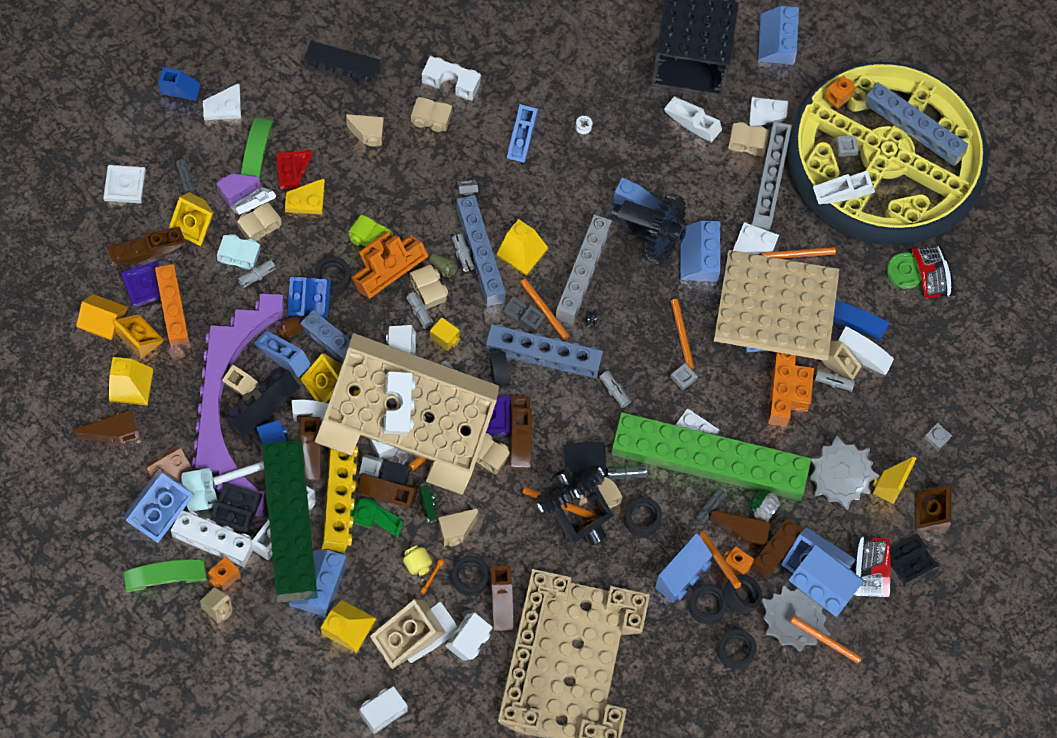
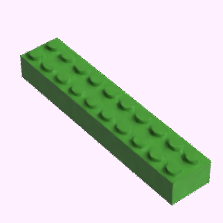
M622 412L611 453L612 456L761 492L764 490L769 491L777 496L801 501L811 462V458Z

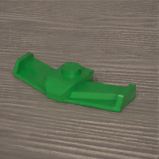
M369 498L354 499V508L350 510V516H353V524L371 529L372 523L393 534L396 538H399L405 520L379 506L375 500ZM335 510L337 513H343L341 510Z

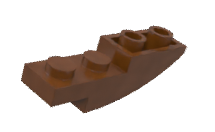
M180 227L144 234L142 239L106 246V252L111 266L127 262L129 265H134L165 255L185 245L186 242Z
M511 396L510 468L530 470L532 446V408H530V397Z

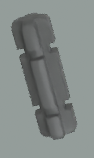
M177 160L176 166L185 193H192L195 191V187L186 160Z
M717 489L704 505L702 511L698 513L696 519L703 524L706 523L712 511H715L719 503L724 499L725 493Z

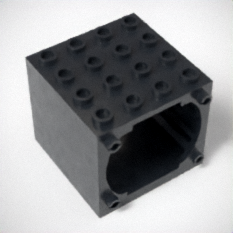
M665 0L651 87L722 98L730 66L739 2H735V0Z

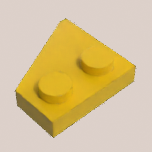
M320 179L286 192L285 212L322 214L325 179Z

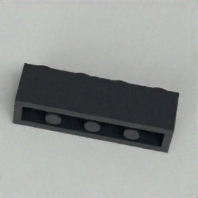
M310 41L304 57V66L312 72L318 71L325 73L327 76H336L345 81H354L363 86L374 87L380 72V59Z
M279 366L265 380L259 382L255 389L244 395L236 406L231 407L223 418L235 434L245 438L301 387L289 370Z

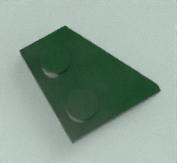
M428 485L420 487V503L424 518L430 523L437 521L434 510L435 496L433 491H429Z

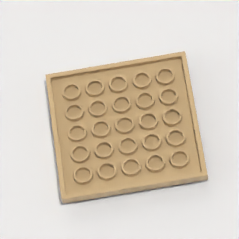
M728 250L714 341L828 361L839 269Z

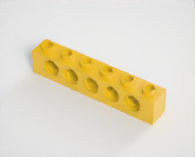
M355 446L352 456L329 448L321 550L345 553L347 546H351L352 534H349V528H352L353 516H350V510L354 508V498H351V492L355 491L356 481L352 480V478L356 474L357 469L354 457H357L358 446ZM339 457H344L347 460H341ZM342 474L345 478H341L338 475ZM336 492H342L344 495H338ZM335 510H341L343 513H337ZM338 527L342 531H336L334 528Z

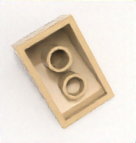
M414 599L370 637L391 669H394L432 645L446 631L425 600Z

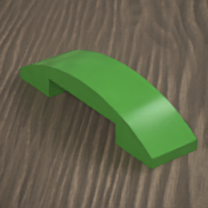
M254 118L245 149L241 175L258 177L260 179L273 120Z
M204 560L167 561L125 571L126 592L144 590L146 586L179 581L190 583L206 580Z

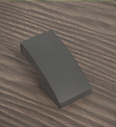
M514 296L501 312L515 322L536 331L546 316L532 305L528 307Z

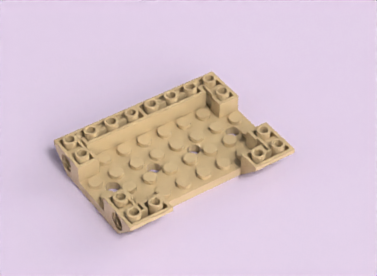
M353 333L314 443L352 456L360 435L434 461L431 464L426 483L463 495L472 475L497 401L499 386ZM388 372L412 373V379H415V390L411 391V398H414V410L410 411V418H413V429L407 435L383 433L385 412L400 409L399 399L394 395L385 394L386 375ZM351 386L359 388L360 394L358 396H352L349 393ZM387 400H394L397 403L396 409L391 410L387 408ZM431 413L434 417L433 422H425L423 415ZM462 426L470 428L469 436L461 434L460 428Z
M532 569L498 723L516 732L542 738H621L627 709L606 705L620 636L642 633L650 595L613 586L610 587V591L571 583L572 577ZM583 602H587L591 605V609L584 611L580 605ZM574 640H581L583 647L580 649L573 647L572 642ZM567 677H571L575 680V685L568 687L565 685L564 680ZM564 716L567 719V723L559 725L556 722V718Z

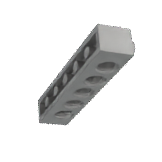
M775 121L769 138L752 221L753 226L764 230H770L792 127V125Z
M594 214L557 307V320L571 325L574 324L609 235L612 220Z

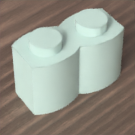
M233 234L223 235L217 253V261L251 270L256 265L260 253V244L252 239L241 240Z
M210 468L182 473L181 483L194 494L186 505L188 510L198 511L213 508L217 501V496L213 488V476Z

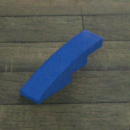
M838 300L835 302L833 324L843 329L846 326L861 335L865 332L881 340L890 322L855 306Z

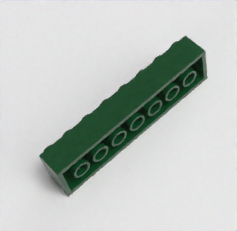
M302 440L262 444L277 603L316 599L318 594Z

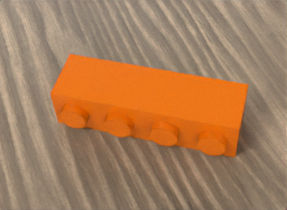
M171 264L155 267L170 346L189 343L175 266Z

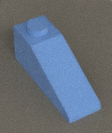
M519 105L507 154L508 159L525 163L539 109Z
M624 178L621 179L614 193V204L622 205L627 200L654 210L655 208L661 209L658 205L661 202L659 199L640 185Z
M267 330L254 342L258 349L280 367L289 370L297 378L311 366L302 349Z

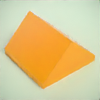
M92 294L82 301L76 327L112 340L116 333L114 321L115 319L123 318L128 307Z
M140 314L115 319L114 321L117 335L140 359L144 358L164 341Z

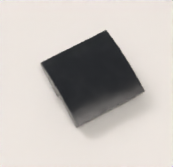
M580 442L563 445L564 467L569 468L571 473L577 472L581 468L584 469L587 466L597 465L600 466L607 478L604 442Z
M224 482L219 501L215 502L210 520L247 532L256 515L263 494Z
M918 534L890 547V565L905 587L939 570L938 563L929 554L928 546Z

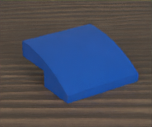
M290 277L287 315L307 316L314 310L323 318H328L331 280Z

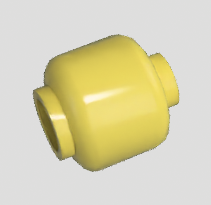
M416 545L404 553L403 562L410 574L423 576L430 571L429 567L433 561L424 547Z

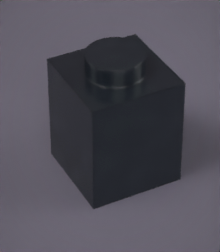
M386 460V463H383L380 469L381 479L407 486L412 467Z

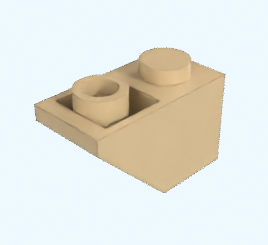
M232 365L222 379L225 386L242 397L255 389L259 383L234 365Z
M213 588L200 601L201 608L217 623L221 620L225 621L232 613L230 597L216 588Z

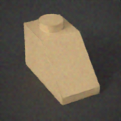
M347 114V127L363 144L382 146L384 117Z
M831 341L828 361L821 360L827 368L850 380L855 378L861 368V364L841 341Z
M477 509L439 517L438 525L444 546H456L464 541L478 519Z

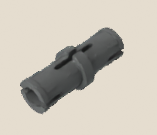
M624 465V467L607 468V478L610 480L625 479V481L630 480V478H647L646 465L630 467L629 465Z

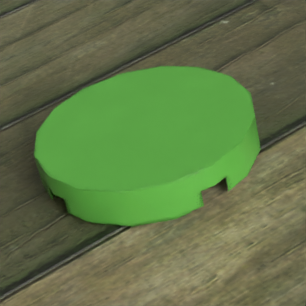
M899 253L889 261L887 276L895 286L910 289L916 287L922 281L913 254Z

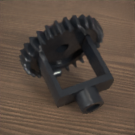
M669 194L662 198V203H658L661 209L655 208L654 210L625 200L622 205L617 203L614 206L611 220L624 225L629 233L648 239L649 242L644 243L647 246L644 248L646 258L652 263L662 265L666 260L668 261L669 256H672V250L675 251V244L682 243L686 235V226L683 225L685 222L684 217L686 216V202H684L685 199L681 196Z
M591 465L584 469L581 468L577 472L571 473L569 468L556 472L552 476L554 481L552 486L542 491L534 501L538 511L542 514H550V511L554 513L570 542H577L585 536L589 545L599 543L607 536L601 525L614 516L598 488V485H601L605 479L600 466ZM583 494L590 504L595 502L600 513L574 530L561 505L564 508H567V502L574 505L573 500L577 498L581 501L580 495Z

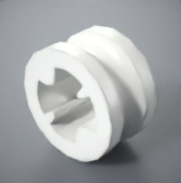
M587 116L579 117L576 121L577 132L580 134L589 133L593 124L591 118ZM583 122L587 123V127H586V125H585V127H582V126H581V123H582V124H583Z

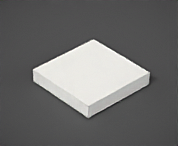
M108 165L104 201L142 203L146 168Z

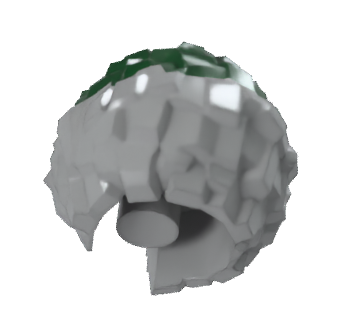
M765 490L755 493L749 503L750 511L754 517L764 519L766 522L770 520L772 514L780 506L777 495Z

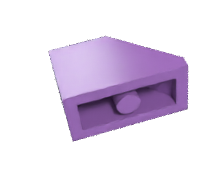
M239 174L224 176L216 183L217 192L229 207L261 187L258 177Z

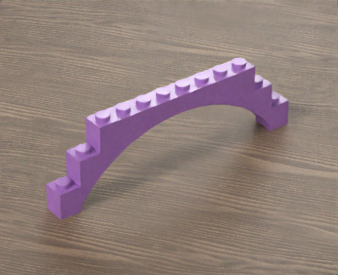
M260 293V300H256V311L236 309L235 316L231 317V327L211 326L210 332L206 333V344L209 345L208 350L204 351V361H207V364L202 370V379H205V383L200 388V397H203V401L198 406V414L201 415V420L197 421L196 425L199 439H195L194 450L197 451V457H193V469L210 468L213 477L238 470L229 455L221 433L220 401L224 387L222 379L232 367L241 351L258 333L276 320H283V295ZM244 476L225 482L262 493L263 495L255 516L264 517L265 491H259ZM224 483L214 484V489H217L219 496L221 495Z

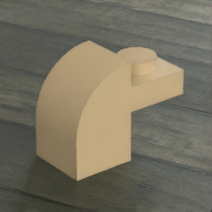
M605 477L602 484L598 485V488L609 508L621 504L622 495L616 484ZM583 494L580 495L581 501L576 498L579 506L588 502Z

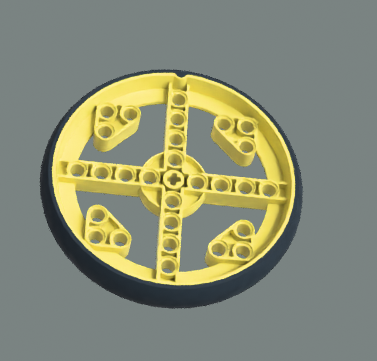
M869 62L853 65L833 73L807 94L796 110L791 122L792 127L787 147L788 162L793 181L800 195L813 212L824 222L841 233L857 240L872 244L898 246L919 243L934 238L951 229L968 214L978 200L985 184L988 171V147L985 133L975 111L966 99L950 84L932 73L914 66L894 62ZM842 75L850 79L856 86L853 97L847 101V107L851 111L871 109L866 105V98L878 82L889 90H898L911 94L912 97L908 103L921 112H924L928 104L932 105L945 117L939 121V124L956 136L964 138L962 140L968 143L966 154L961 159L959 177L915 154V147L909 134L896 125L870 130L830 109L834 105L825 98L827 88ZM819 129L836 139L842 136H854L852 134L858 135L856 137L858 150L861 152L862 163L866 171H868L870 179L873 180L871 182L874 190H876L882 178L893 179L904 174L946 198L928 211L930 201L925 195L896 199L889 203L885 217L862 212L873 193L847 200L846 203L841 201L819 204L813 186L838 178L839 168L832 148L828 143L821 142L814 149L816 130Z

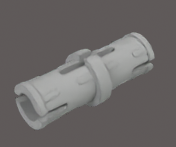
M457 234L459 242L456 235L452 237L456 248V256L460 259L463 271L468 272V266L471 270L475 268L470 257L471 251L466 246L464 236Z
M269 259L258 267L254 266L251 268V271L237 279L242 288H245L257 280H262V277L275 271L276 267L272 260Z
M417 292L410 293L406 299L413 309L414 316L419 319L423 329L432 327L434 321L428 314V308L423 304Z
M819 369L815 381L831 385V388L835 389V387L850 392H852L855 380L841 377L838 373L834 375ZM828 377V378H831V379H834V380H838V381L844 382V384H841V383H838V382H835V381H831V380H828V379H826V378Z
M610 371L604 372L599 379L609 390V395L616 399L621 408L628 406L631 400L623 391V386L617 383Z

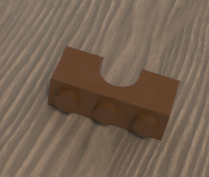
M787 518L754 561L751 571L767 581L785 554L790 551L803 529Z

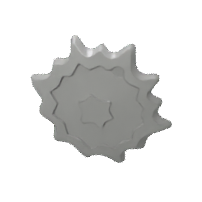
M839 436L835 437L831 446H823L821 454L811 458L814 471L809 479L816 484L813 495L815 497L825 495L828 502H839L848 510L851 501L859 500L861 493L870 494L869 483L879 477V474L873 471L871 467L873 461L868 458L870 448L867 447L859 450L855 444H845Z
M783 586L780 595L774 593L771 600L762 599L766 609L764 620L769 625L766 634L776 637L780 645H792L800 652L807 644L817 645L818 639L790 623L793 616L823 634L831 635L824 627V622L826 621V616L822 613L824 607L799 588L790 591L786 586Z

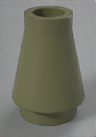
M433 253L429 258V262L433 264L443 277L447 276L450 278L457 270L455 261L440 256L437 253Z

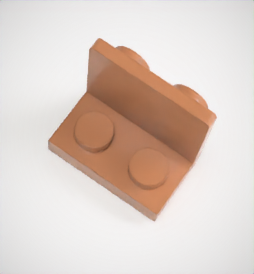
M174 446L142 465L145 472L150 474L151 478H153L159 468H162L180 483L182 473L194 471L182 449L178 446Z

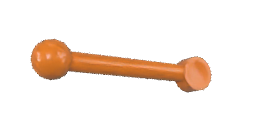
M443 559L437 560V565L422 588L421 594H426L440 566L444 565Z

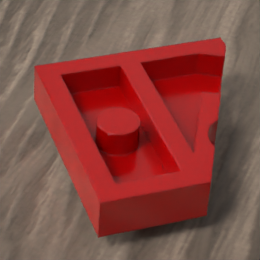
M312 150L276 153L280 189L298 188L312 158Z

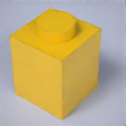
M441 317L430 330V339L446 351H449L451 347L454 348L459 343L460 330Z

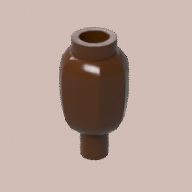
M307 316L303 318L291 317L282 321L279 327L276 328L279 337L290 338L303 330L300 323Z

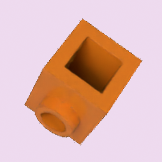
M842 75L827 88L825 98L838 109L853 97L856 86L850 79Z
M736 546L732 552L728 550L723 557L735 575H746L755 561L754 558Z
M224 557L208 572L209 583L213 588H219L222 592L241 577L240 570L227 557Z

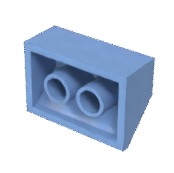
M779 6L761 13L758 49L759 62L794 65L797 54L798 7Z
M699 221L686 226V235L682 243H680V280L718 282L720 275V221Z
M159 468L124 514L125 520L158 543L194 494L172 475Z
M805 527L781 566L794 573L816 544L849 569L856 559Z
M697 533L658 576L655 589L672 603L677 599L681 600L687 593L686 588L689 585L694 586L700 577L698 575L701 571L706 572L712 565L710 561L713 554Z
M818 544L814 546L789 579L791 583L836 617L865 581Z
M313 550L318 598L290 601L289 606L327 618L347 565V556L330 550Z

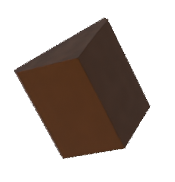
M948 485L917 492L916 529L946 533L951 525L952 486Z

